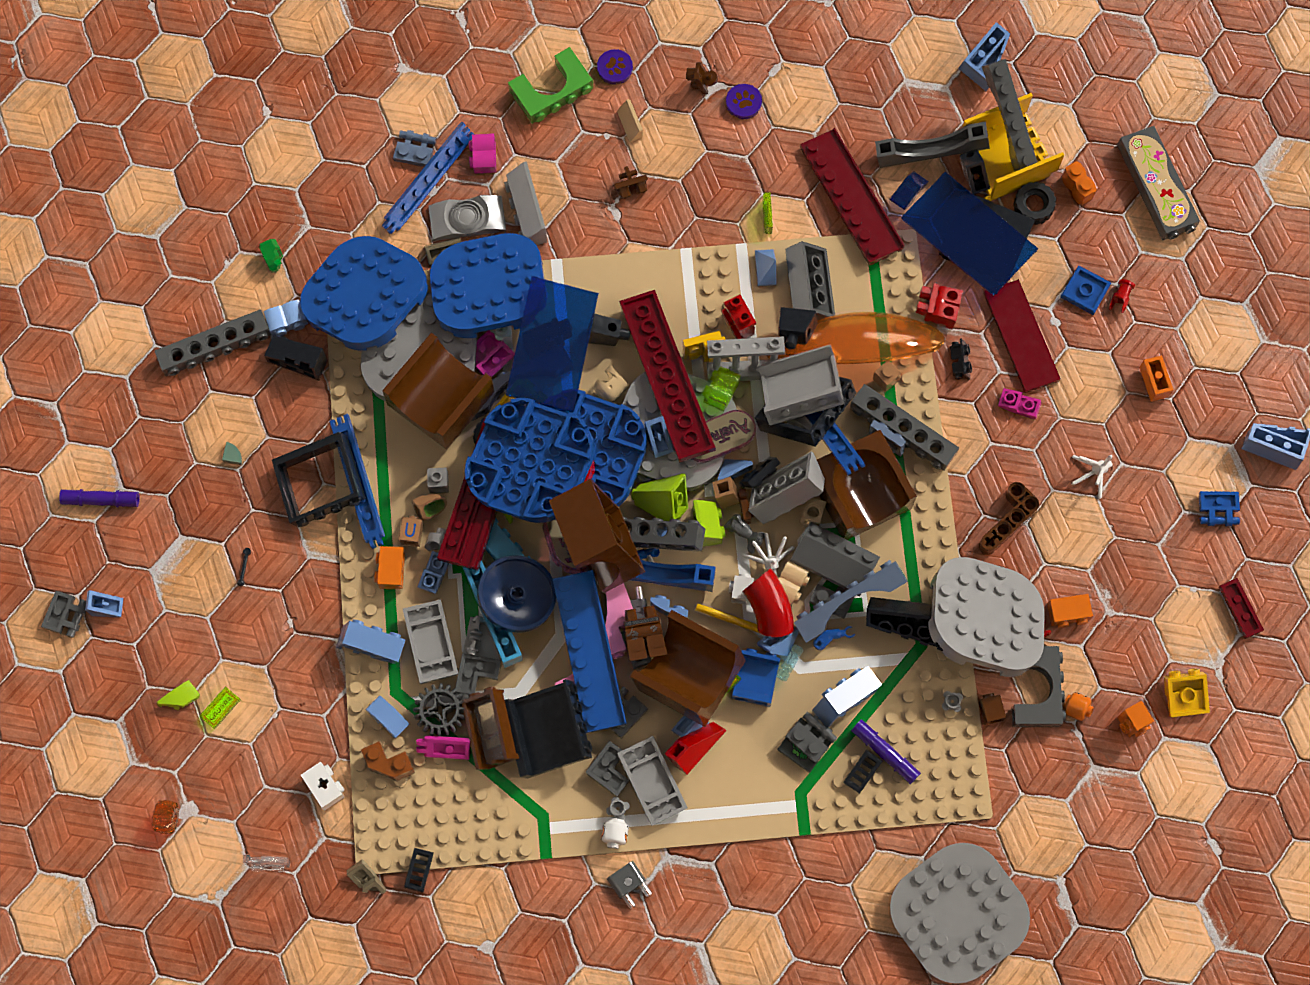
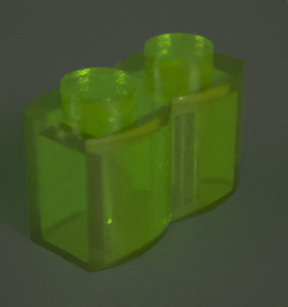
M722 366L719 367L718 371L714 370L710 378L712 381L710 386L706 385L703 390V402L724 412L739 385L741 375Z

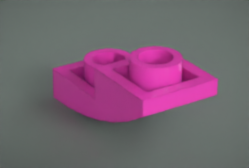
M1004 388L998 406L1010 412L1036 419L1042 402L1041 399L1024 396L1022 392Z

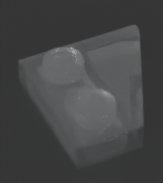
M243 855V863L252 868V871H264V868H272V871H284V868H290V859L287 857H250V855Z

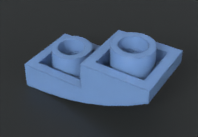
M432 551L426 569L423 570L418 588L436 594L449 563L438 561V552Z
M656 595L650 598V605H654V608L660 613L668 616L670 611L673 610L688 618V610L679 605H674L673 608L670 607V599H667V597Z
M378 696L365 709L393 738H396L409 725L407 720L381 696Z

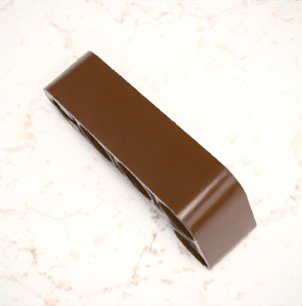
M1013 482L1006 491V499L1014 508L993 526L979 543V550L985 555L994 553L1039 508L1037 497L1020 482ZM1011 490H1018L1020 495H1013L1011 493ZM1025 503H1031L1034 509H1027ZM1011 516H1018L1020 522H1014ZM998 528L1005 529L1007 534L1001 535L998 532ZM992 538H994L995 540L992 543V545H989L987 547L985 544L989 543L992 540Z

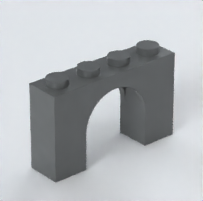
M1044 646L1040 659L1031 668L1042 673L1048 680L1050 686L1048 699L1040 704H1014L1012 707V727H1060L1065 722L1066 712L1062 710L1065 692L1061 690V683L1064 682V673L1060 671V664L1063 663V653L1059 652V646Z

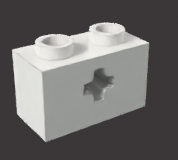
M319 762L301 774V777L325 811L344 798L342 794L344 788L339 781L335 782L331 777L334 773L329 765L324 766L322 762ZM325 781L327 783L326 789L322 787L321 782Z

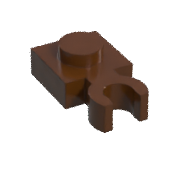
M746 488L739 489L742 519L747 524H751L752 517L755 516L748 511L749 501Z

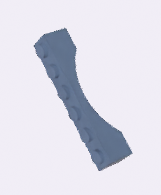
M890 560L880 566V571L875 573L872 570L863 576L865 580L860 583L854 581L847 585V591L842 594L840 591H837L829 596L831 600L824 604L821 601L813 606L814 610L807 613L804 611L796 616L798 620L794 624L805 642L807 643L822 634L833 612L849 598L869 591L891 592L908 582L897 562L892 563Z

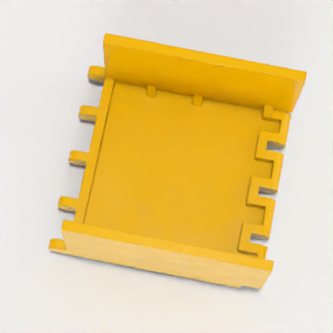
M1032 93L1019 97L1018 101L1037 163L1014 172L1009 156L1007 133L999 107L964 120L963 127L969 124L986 122L990 149L979 150L985 164L990 189L986 190L988 194L984 198L986 200H995L1021 189L1024 184L1048 178L1051 176V173L1059 170L1064 153L1061 152L1046 158L1048 153L1043 143H1037L1040 141V138L1035 128L1030 127L1032 123L1026 112L1033 97Z

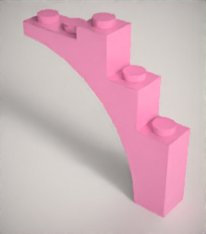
M624 583L605 592L607 597L605 627L613 659L623 657L624 652H627L620 629H624L625 610L633 609ZM573 674L556 682L555 685L563 683L565 679L573 681L575 684Z

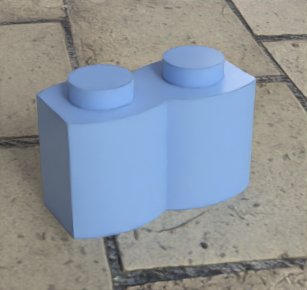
M293 300L264 311L272 336H284L287 334V331L293 329L295 331L301 330L308 324L302 312L300 300Z

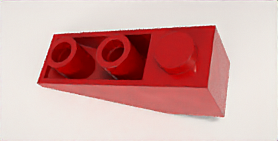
M711 722L706 727L703 726L677 739L665 752V755L676 768L688 775L722 737L726 729L715 722Z

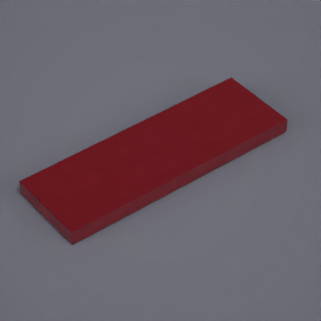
M1019 279L985 290L983 294L1024 392L1027 393L1059 382L1061 380Z

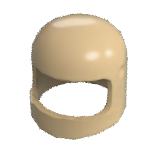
M609 365L605 370L608 375V381L604 383L597 379L594 384V390L601 399L613 402L628 388V384Z

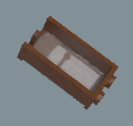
M488 687L482 693H472L468 695L469 698L461 700L464 701L462 707L465 709L463 711L476 770H489L519 759L514 746L503 689Z

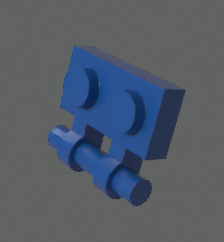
M1200 491L1199 510L1200 512H1207V517H1200V524H1207L1208 526L1219 524L1227 527L1239 525L1240 518L1233 517L1232 512L1240 511L1239 492ZM1215 512H1225V517H1215Z

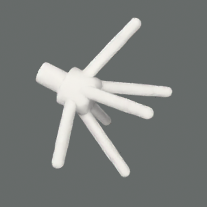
M1073 455V459L1091 465L1092 471L1073 481L1072 484L1076 485L1093 474L1098 475L1095 484L1098 485V498L1101 499L1103 474L1108 471V468L1112 467L1110 460L1113 456L1109 455L1105 461L1100 460L1097 462L1083 456Z
M765 533L768 557L765 556L755 541L752 544L762 559L746 553L743 554V557L765 564V569L769 570L771 568L777 575L776 568L779 567L778 562L794 550L795 547L791 546L781 554L787 537H783L776 555L772 556L768 533Z

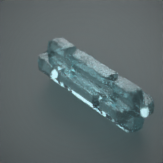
M794 644L792 646L791 654L787 655L781 666L782 670L778 671L777 677L780 680L787 681L790 676L788 673L792 672L799 660L797 657H800L803 652V648L799 645Z

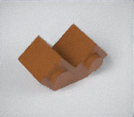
M379 741L361 749L368 768L374 773L389 777L395 781L415 773L406 751L388 759Z

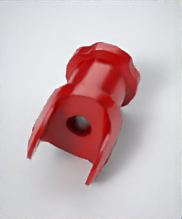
M1120 279L1118 290L1113 294L1109 310H1112L1114 304L1121 303L1123 304L1121 313H1124L1130 300L1129 295L1131 290L1135 288V284L1130 280Z

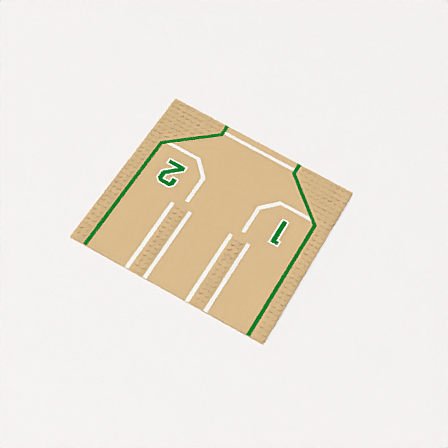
M914 229L896 230L905 245L904 249L870 266L851 234L542 260L547 291L545 309L535 316V321L523 328L514 330L513 325L509 326L512 334L510 337H504L501 342L504 341L516 355L492 377L493 380L501 372H509L517 364L530 361L523 347V332L551 322L554 318H557L558 322L568 319L572 327V337L564 340L563 348L573 364V370L558 378H527L534 385L532 389L537 393L539 391L547 397L562 393L561 391L576 389L600 398L594 390V384L597 379L604 383L608 381V375L605 370L610 365L628 384V388L612 402L621 406L633 381L645 372L633 338L630 334L629 341L618 339L616 346L585 343L588 324L592 313L619 319L622 321L621 328L629 329L619 301L655 290L687 374L708 381L707 363L713 362H704L703 355L695 360H684L682 353L683 340L720 331L721 337L725 336L726 340L736 339L721 311L725 309V301L740 294L756 321V325H754L755 335L749 338L780 337L781 307L793 308L785 249L803 241L827 249L836 318L817 321V327L806 345L796 344L793 350L785 347V354L778 355V359L831 345L843 357L837 364L839 377L851 379L856 394L866 384L943 436L928 322L924 321L925 316L915 313L918 302H925V299L919 298L923 280L917 234ZM774 249L777 284L774 286H758L755 250ZM424 270L427 276V293H432L430 282V270ZM487 331L478 332L477 340ZM327 334L332 420L334 419L338 425V417L341 416L345 422L343 415L348 414L350 416L385 537H382V546L403 547L405 550L403 589H380L374 579L375 571H378L379 564H376V552L380 551V546H378L375 540L377 547L372 549L370 544L365 542L355 506L344 507L341 512L337 513L343 625L355 619L364 622V626L370 628L371 626H377L382 628L384 633L390 634V632L400 634L402 639H405L399 662L396 664L374 659L363 653L356 654L353 653V650L344 647L356 863L363 859L373 872L378 875L408 872L414 848L434 852L430 870L992 818L993 812L973 663L958 664L946 657L942 651L937 650L935 646L929 644L925 646L920 644V641L911 638L907 640L901 638L899 634L893 632L889 634L866 626V613L870 597L932 604L933 589H930V584L934 575L944 563L959 557L947 468L945 471L936 469L929 460L918 457L911 448H904L905 451L901 457L896 453L894 455L917 495L912 509L848 540L880 556L874 569L875 573L881 570L880 566L890 560L893 563L896 561L908 582L891 592L869 591L861 593L860 597L856 595L845 619L832 614L825 630H843L847 626H852V628L846 630L848 636L855 634L852 638L843 636L839 639H833L824 649L817 650L813 645L817 637L806 643L799 632L789 657L777 655L780 658L770 707L733 700V685L726 692L709 720V723H717L726 729V732L688 775L676 768L665 755V752L674 742L681 738L673 733L672 729L684 715L638 690L630 676L634 670L640 671L646 666L633 669L627 652H624L623 657L613 659L619 691L624 686L629 691L624 698L629 701L634 695L648 710L622 739L610 728L586 733L587 739L592 745V758L527 779L520 777L516 760L489 770H476L471 744L469 760L425 757L424 753L416 752V747L418 746L416 745V740L424 739L425 736L431 735L430 729L425 733L423 732L424 726L419 727L417 725L420 720H415L414 716L419 713L414 712L413 708L420 706L415 704V700L422 701L418 696L419 693L425 696L424 689L428 688L429 692L432 691L431 685L433 684L436 689H439L440 683L443 684V689L450 685L451 692L456 687L458 675L420 684L403 609L441 599L459 672L470 617H483L462 566L449 563L436 594L418 588V584L432 552L425 549L428 535L430 532L436 533L437 528L447 530L465 477L466 460L468 456L471 457L475 447L473 431L477 423H480L489 413L474 421L471 420L446 450L389 407L386 401L375 396L368 388L361 371L362 351L349 349L343 342ZM547 350L542 351V352H540V353H538V354L542 355V354L546 353ZM770 355L759 356V360H770ZM751 356L740 357V361H751ZM732 357L721 358V362H732ZM889 360L901 372V376L895 385L884 392L873 380V375L880 366ZM761 380L712 382L722 387L731 396L737 412L745 413L753 421L754 433L747 442L727 450L724 458L752 461L753 469L747 473H751L759 462H763L769 457H776L779 460L780 464L776 467L779 470L811 451L814 453L816 460L831 453L823 440L814 447L759 430L755 416L765 405ZM511 386L499 395V397L494 402L490 412L494 409V407L498 404L502 397L507 393ZM850 401L835 423L851 444L869 435L871 424L867 421V418L862 415L858 416L852 411ZM874 405L867 406L872 411L877 409ZM889 415L883 416V419L885 421L892 420V418ZM745 419V425L739 426V425L737 424V426H738L742 431H744L746 434H747L748 431H750V430H747V422H746V419ZM905 426L898 427L902 432L908 431ZM917 436L914 438L919 443L924 442L922 437ZM936 447L930 448L933 453L940 452ZM335 448L336 500L350 495L351 492L338 448ZM427 468H447L449 492L432 493L444 496L447 500V506L439 515L431 519L422 520L424 526L420 547L401 545L399 535L402 518L417 516L412 501L422 495L431 494L427 484ZM719 473L712 482L717 481ZM745 474L733 479L738 490L743 489L739 482ZM635 480L629 496L619 506L623 517L627 519L641 517L645 520L657 518L637 507L634 500H632V490L636 489L639 484H643ZM711 482L707 486L687 492L688 509L679 520L681 522L694 520L693 500L716 502L717 508L720 507L722 519H719L720 526H725L728 520L735 514H739L742 518L740 504L722 509L715 499L713 483ZM745 487L750 504L752 488ZM820 496L813 497L815 499L821 500ZM435 500V503L438 504L441 500ZM806 502L778 516L773 521L763 524L756 517H752L751 524H748L753 532L768 533L772 556L776 555L783 537H787L781 554L791 546L795 547L794 550L778 562L779 567L776 568L778 579L788 560H791L807 529L803 523H800ZM825 508L819 526L840 536ZM815 511L808 512V515L812 518L818 516ZM497 512L496 519L499 521L497 525L509 532L511 535L509 539L513 543L517 542L522 547V554L525 557L529 556L531 559L542 564L549 571L553 579L570 574L554 561L553 556L556 552L547 522L533 523L513 516V522L509 523L502 512ZM649 529L644 532V535L649 532ZM725 530L722 544L703 547L702 551L659 549L660 554L657 557H652L654 563L715 566L713 592L632 580L624 583L630 600L637 599L635 587L638 586L639 590V586H641L643 598L646 599L647 606H651V597L656 595L665 596L667 599H670V607L673 608L674 605L685 607L688 610V619L737 644L741 651H746L747 648H750L764 655L767 652L757 645V642L765 637V635L695 611L699 603L757 624L751 604L745 605L731 602L732 593L729 592L730 581H734L735 575L748 574L755 581L768 569H765V564L743 557V554L746 553L762 559L756 549L751 554L747 549L748 540L735 532L731 533ZM685 531L680 534L681 537L684 536ZM764 538L759 547L765 556L768 557ZM636 548V550L638 551V550H641V549H648V548ZM486 550L484 551L482 562L485 569H487L495 560ZM589 564L588 567L590 570H593L591 564ZM809 571L808 576L811 578L807 586L801 587L799 593L802 595L798 603H793L791 606L794 622L798 620L796 616L804 611L810 613L814 610V605L809 603L817 584L836 592L838 585ZM598 584L597 590L606 624L607 597L606 593L601 591ZM557 598L551 615L541 626L528 632H512L522 654L523 661L504 668L501 662L498 680L478 677L475 693H482L485 688L495 687L496 689L504 690V700H514L555 686L556 682L573 674ZM656 610L657 616L659 615L662 632L665 637L668 628V616ZM868 666L881 682L882 686L858 706L847 711L846 715L842 718L839 717L832 723L829 728L837 739L833 744L831 743L828 750L810 773L778 751L779 746L785 740V736L798 720L803 718L807 711L812 716H816L812 709L823 698L821 694L830 687L835 689L837 687L836 684L843 678L847 680L851 678L850 674L856 669L860 668L863 670ZM946 691L962 694L963 699L961 700V710L959 712L942 708L945 699L943 694ZM462 694L463 698L461 700L469 698L468 695ZM378 696L383 697L409 723L396 738H393L365 710ZM439 696L443 703H455L447 696ZM433 698L427 703L425 712L434 705ZM438 702V711H436L435 713L438 712L443 719L442 710L445 709V707L442 708V706H440ZM492 702L479 707L484 734L497 732ZM453 709V712L447 715V723L453 719L456 709ZM436 717L426 718L432 724L441 725L440 719ZM861 719L875 732H878V736L890 744L903 758L906 757V760L921 772L911 785L896 771L894 772V768L884 760L860 794L843 783L866 749L879 757L869 745L866 746L851 731ZM459 720L462 727L455 725V733L452 729H449V736H446L444 731H442V736L469 738L466 721ZM499 735L486 740L488 749L501 745ZM653 736L688 808L651 826L629 781L618 796L619 800L628 802L630 805L623 819L625 821L624 824L629 827L627 842L624 845H619V849L608 848L607 843L601 840L603 824L609 821V818L617 819V817L608 815L606 809L612 803L611 799L616 796L588 776L586 771L609 741L620 749L625 750ZM379 741L388 759L406 751L415 773L399 781L374 773L368 768L361 749ZM866 757V758L864 759L865 761H867L868 763H870L872 766H874V765L876 764L875 762H873L872 760H870L868 757ZM619 762L614 769L628 779L621 762ZM861 763L860 767L869 773L871 770ZM857 770L855 773L865 780L866 776ZM853 776L850 779L859 786L862 784ZM416 856V859L428 861L427 857ZM414 863V867L426 868L425 865Z

